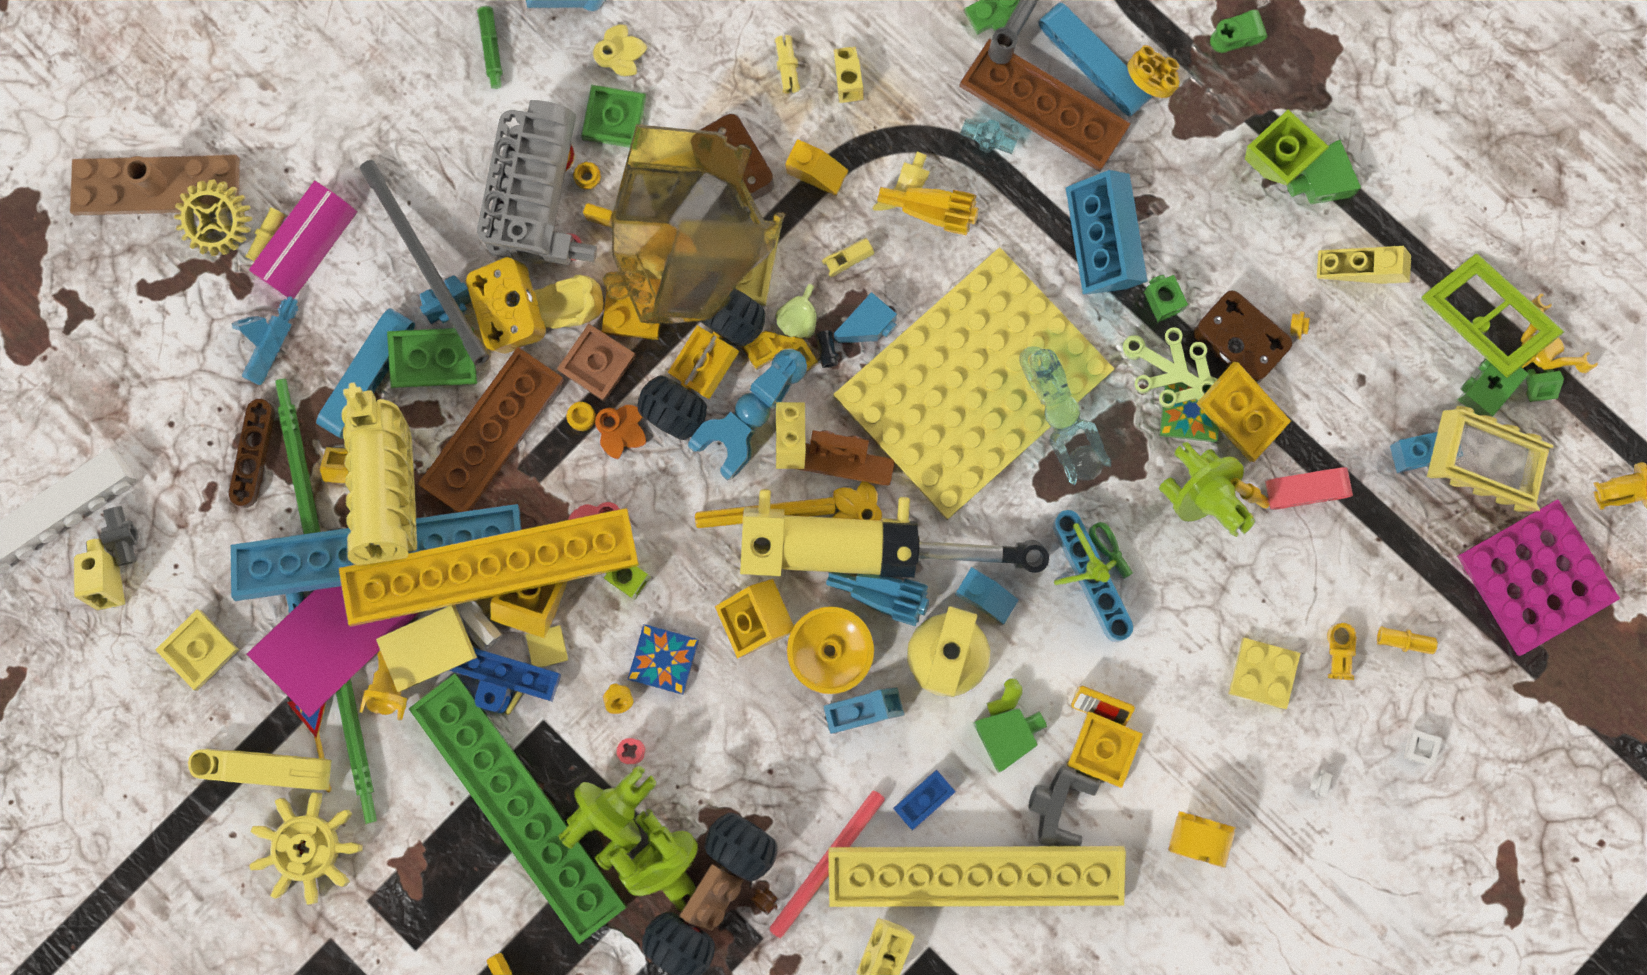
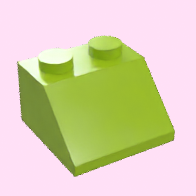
M1288 109L1247 146L1245 161L1264 178L1287 186L1321 156L1329 146Z

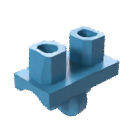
M453 275L444 280V283L463 313L467 310L465 305L472 301L466 284L464 282L461 283ZM428 289L419 295L422 302L420 309L431 324L438 320H441L442 323L450 320L432 289Z

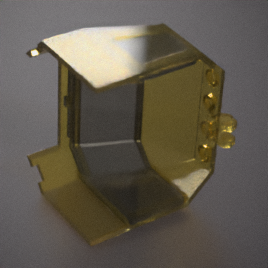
M636 124L612 214V256L619 272H608L602 279L604 286H606L607 294L611 299L623 300L628 296L630 297L640 323L651 325L656 323L672 324L711 319L729 304V295L748 273L766 259L774 249L786 213H776L771 222H765L742 179L751 149L741 144L736 148L726 143L727 137L718 132Z

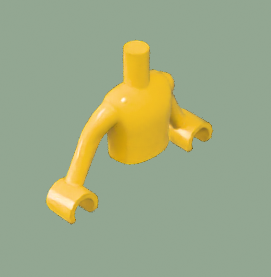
M1539 294L1531 302L1544 313L1552 305H1543L1540 298L1544 295ZM1531 323L1522 335V345L1534 337L1535 332L1538 330ZM1558 337L1521 368L1526 367L1531 362H1534L1543 370L1575 365L1579 372L1588 373L1597 367L1598 363L1596 362L1592 365L1587 361V356L1590 355L1589 352L1581 357H1560L1554 359L1557 355L1564 352V345Z

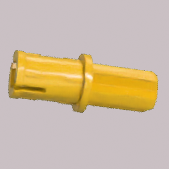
M1381 626L1377 633L1376 642L1378 645L1401 648L1403 652L1412 650L1435 654L1438 647L1436 638L1414 634L1409 629L1400 631Z

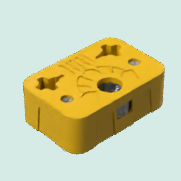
M506 257L478 268L467 275V288L486 348L507 354L515 351L517 347L521 348L544 338L546 334L545 324L541 317L528 269L524 263Z

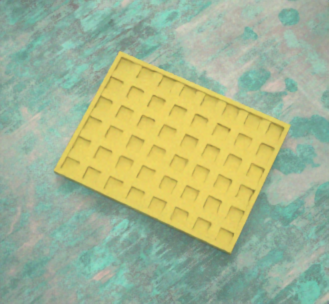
M999 247L837 390L833 397L887 456L895 461L899 469L943 517L948 520L1114 371V367Z

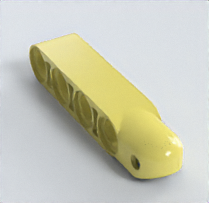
M200 749L190 755L188 769L192 776L198 779L328 790L332 760L246 751Z

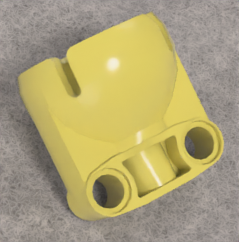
M948 606L947 613L933 616L915 629L908 642L907 663L910 672L914 675V679L923 689L936 696L955 697L972 690L983 680L989 668L991 650L985 634L975 623L977 614ZM952 643L959 648V656L956 659L952 660L944 656L943 647L946 644Z

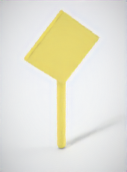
M561 625L549 628L545 638L530 633L525 634L533 666L542 668L568 661ZM517 691L505 711L506 715L511 714L523 693Z

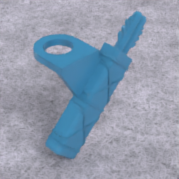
M289 296L287 300L281 301L280 308H278L279 316L272 315L268 323L265 318L259 316L243 318L232 323L233 329L239 330L256 346L247 366H245V370H243V378L257 385H261L265 381L264 379L267 377V373L292 326L288 321L295 318L294 315L297 314V299Z

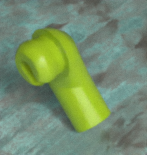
M1013 678L1006 680L1002 698L986 703L990 716L1013 710L1017 706L1023 692L1018 680Z

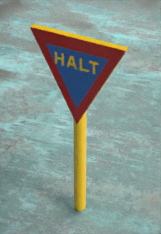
M293 701L287 702L314 735L318 758L325 759L319 731L326 702L311 717H308ZM329 781V789L326 790V792H328V793L331 792L330 781Z

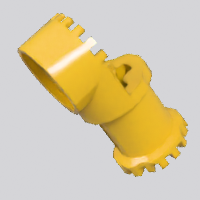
M1338 623L1328 629L1329 654L1332 655L1331 673L1328 674L1329 679L1354 680V675H1352V659L1356 656L1357 637L1354 627L1350 624ZM1338 628H1344L1349 633V639L1345 644H1339L1334 639V633Z

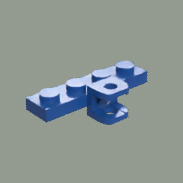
M474 647L476 659L449 670L479 679L480 682L475 695V705L500 714L505 713L514 690L553 702L562 675ZM494 695L495 700L493 703H491V698Z

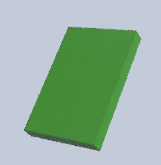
M455 328L387 331L391 388L477 384L476 365H474L464 348Z

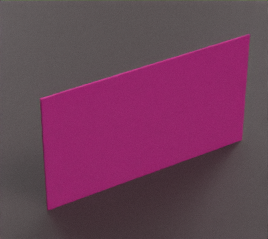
M342 586L318 589L307 596L246 655L308 717H311L380 651L377 638L406 626L418 613L349 626Z

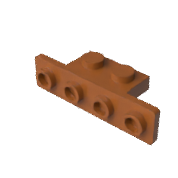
M813 430L810 444L805 443L804 469L797 470L889 486L895 461L892 458L867 454L869 440L862 439L859 436H842L827 430Z

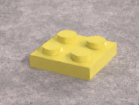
M196 609L155 649L195 691H198L239 651L230 639L199 609Z
M1242 638L1228 694L1284 710L1287 709L1301 653Z

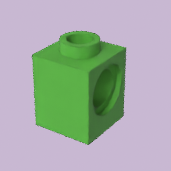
M1163 274L1149 281L1150 285L1147 286L1144 293L1157 322L1184 312L1188 303L1175 275L1166 278ZM1167 291L1171 295V301L1161 300L1158 292Z

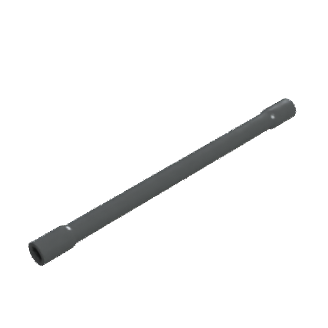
M374 160L365 161L360 166L362 174L369 186L375 191L453 324L474 365L485 363L490 356L478 336L474 334L388 188L384 176Z

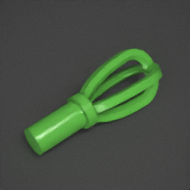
M1097 522L1091 526L1089 536L1092 542L1104 555L1109 557L1110 561H1116L1115 567L1123 579L1133 574L1122 557V552L1119 551L1118 542L1110 527L1103 522ZM1098 527L1104 530L1112 545L1113 552H1110L1096 536L1095 530Z

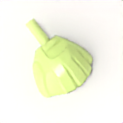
M812 284L807 285L802 297L796 296L790 299L775 314L778 327L790 337L810 338L815 331L816 313L812 303L808 300L814 289Z

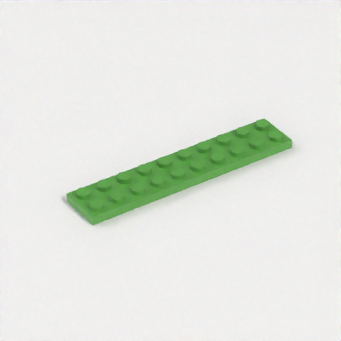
M453 674L408 708L578 944L582 943L627 908L580 841L571 849L562 843L563 840L559 839V834L568 827L567 823L483 708L475 705L474 696L458 674Z

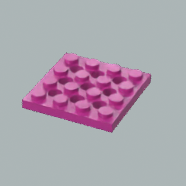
M1559 499L1552 501L1540 508V511L1529 514L1457 555L1518 656L1529 652L1620 599ZM1543 531H1549L1553 535L1554 542L1551 546H1546L1542 543L1540 537ZM1521 544L1528 548L1529 557L1527 560H1522L1517 556L1516 548L1518 545ZM1560 555L1566 557L1569 561V568L1566 571L1560 570L1556 565V559ZM1495 558L1502 560L1505 565V570L1502 574H1497L1492 570L1491 564ZM1535 569L1542 571L1545 576L1542 585H1537L1532 580L1531 575ZM1575 580L1580 581L1584 585L1585 591L1582 596H1577L1572 591V583ZM1510 583L1516 584L1520 589V596L1517 599H1512L1507 594V587ZM1551 594L1556 595L1560 600V607L1557 610H1552L1547 604V598ZM1526 608L1533 610L1536 615L1535 622L1531 625L1527 624L1522 617L1523 611Z

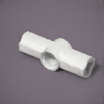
M476 600L456 604L466 632L479 648L486 651L503 636L483 613L484 609Z

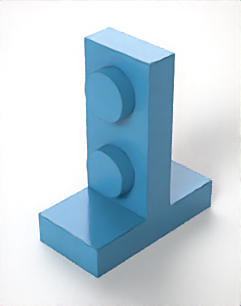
M898 687L876 690L869 694L823 706L830 734L905 715Z

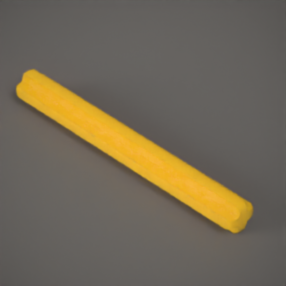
M832 497L770 504V509H784V515L809 517L834 514L836 511L835 501ZM759 505L745 506V507H749V508H759ZM744 507L696 512V527L708 528L743 524Z

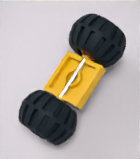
M719 281L710 285L700 295L696 308L697 319L715 332L711 334L697 325L667 372L680 380L681 384L679 385L668 377L657 376L642 388L638 398L637 409L639 414L657 428L680 440L692 437L706 418L707 405L705 401L692 393L691 389L710 399L739 353L737 349L722 341L723 337L738 346H746L760 335L765 324V309L740 290Z

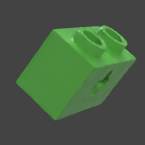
M1485 358L1478 367L1481 372L1476 378L1471 376L1462 385L1460 390L1463 393L1457 400L1465 407L1472 408L1474 414L1493 417L1527 377L1528 373L1524 369L1519 368L1506 378ZM1489 380L1493 383L1491 389L1488 387L1490 384Z

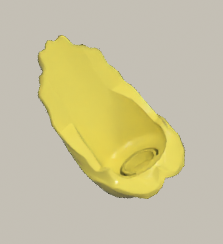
M575 275L572 278L534 290L545 328L558 329L580 326L596 319L603 311L602 290L599 283L589 276Z

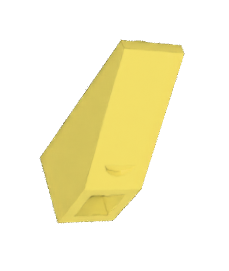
M1404 246L1318 250V279L1378 284L1410 283L1411 254Z

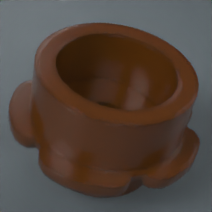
M766 887L763 890L758 888L755 890L756 894L751 900L762 912L769 915L773 909H778L775 903L778 898L772 891Z

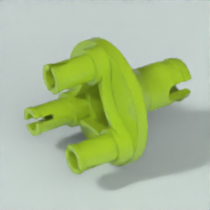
M1189 442L1182 443L1185 450L1178 446L1174 455L1189 469L1191 479L1183 488L1172 477L1164 480L1159 486L1160 492L1173 504L1175 513L1181 520L1186 522L1196 521L1211 515L1224 528L1229 530V533L1233 536H1238V529L1243 534L1247 533L1254 525L1255 519L1252 513H1249L1247 508L1236 497L1235 487L1230 482L1233 478H1238L1242 481L1244 475L1243 465L1234 457L1219 458L1213 449L1206 450L1200 456L1191 447Z
M637 766L615 788L602 790L591 783H581L575 790V797L580 807L567 819L569 826L559 834V839L563 840L562 843L572 849L588 831H601L612 841L595 859L602 868L609 870L613 864L607 859L606 855L613 847L621 845L628 854L641 841L640 831L633 820L635 808L648 796L651 790H654L656 781L653 776H649L639 787L636 786V782L643 776L642 774L645 771L643 767Z
M646 809V813L642 811L638 814L636 822L649 837V845L639 852L633 860H631L621 845L613 847L606 857L620 874L619 879L631 894L643 896L662 890L670 902L675 905V908L682 913L687 905L683 900V896L688 894L692 897L697 889L686 873V869L696 855L697 841L687 831L671 833L667 827L661 825L651 809Z

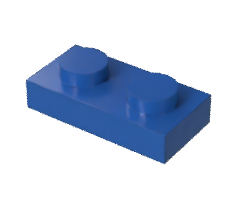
M935 770L894 806L893 809L913 831L956 791L938 770Z

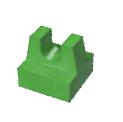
M1534 369L1527 371L1526 382L1528 389L1526 395L1529 402L1558 399L1564 381L1560 371L1554 372L1553 369L1544 370L1540 374H1536Z

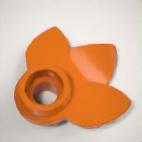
M624 405L617 410L605 408L595 418L596 428L601 433L600 445L614 459L621 457L624 446L627 448H638L646 445L645 433L637 424L643 417L639 414L636 406ZM613 418L615 420L614 425L606 427V419Z

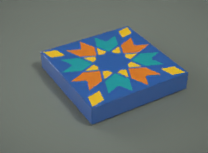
M643 624L627 680L684 695L699 639Z

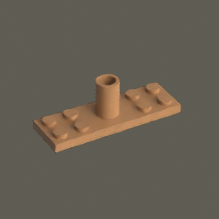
M237 155L72 159L70 213L74 216L181 213L175 207L177 203H184L180 195L182 193L189 194L187 190L189 186L194 185L197 187V182L204 181L207 184L209 180H216L217 185L220 182H226L227 190L231 187H236L237 193L235 197L239 196L240 158ZM206 195L199 202L212 207L214 203H218L221 199L213 195Z

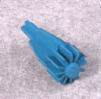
M829 572L826 581L827 586L850 592L851 597L881 613L892 616L893 620L916 626L920 615H925L928 609L929 599L926 598L928 586L904 578L903 582V580L872 574H857L856 577L843 573Z

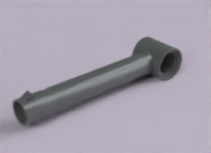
M1020 0L1006 25L994 32L988 49V55L993 62L1005 64L1011 60L1018 42V35L1039 0Z

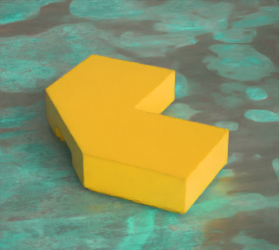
M763 331L753 342L746 346H741L756 370L771 362L774 356L784 349H795L801 352L807 363L806 372L819 364L804 339L797 337H788L774 332Z

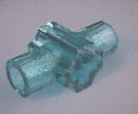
M966 118L960 133L961 136L977 141L980 150L988 153L993 149H999L1013 154L1018 141L1017 136L1002 131L999 127V122L992 119L988 122L980 123ZM987 133L993 134L992 139L985 138Z

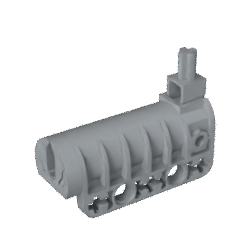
M530 100L528 112L508 110L499 119L477 226L479 238L495 257H509L517 261L536 264H552L554 262L570 265L571 259L595 262L597 246L576 243L572 235L558 233L554 227L576 114L562 105L548 101ZM512 118H516L519 125L509 129L506 122H511ZM504 146V148H503V153H502V156H501V155H500V149ZM493 199L492 208L490 210L489 203Z

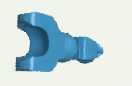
M784 349L778 352L772 360L771 367L752 383L749 389L751 392L744 394L738 399L735 405V413L730 411L723 419H712L703 422L689 440L688 447L695 452L703 451L714 441L724 443L728 456L720 472L726 480L733 479L750 461L752 455L751 437L756 432L754 428L765 424L770 416V409H775L776 402L783 401L792 384L798 383L803 379L807 370V363L801 352L795 349Z

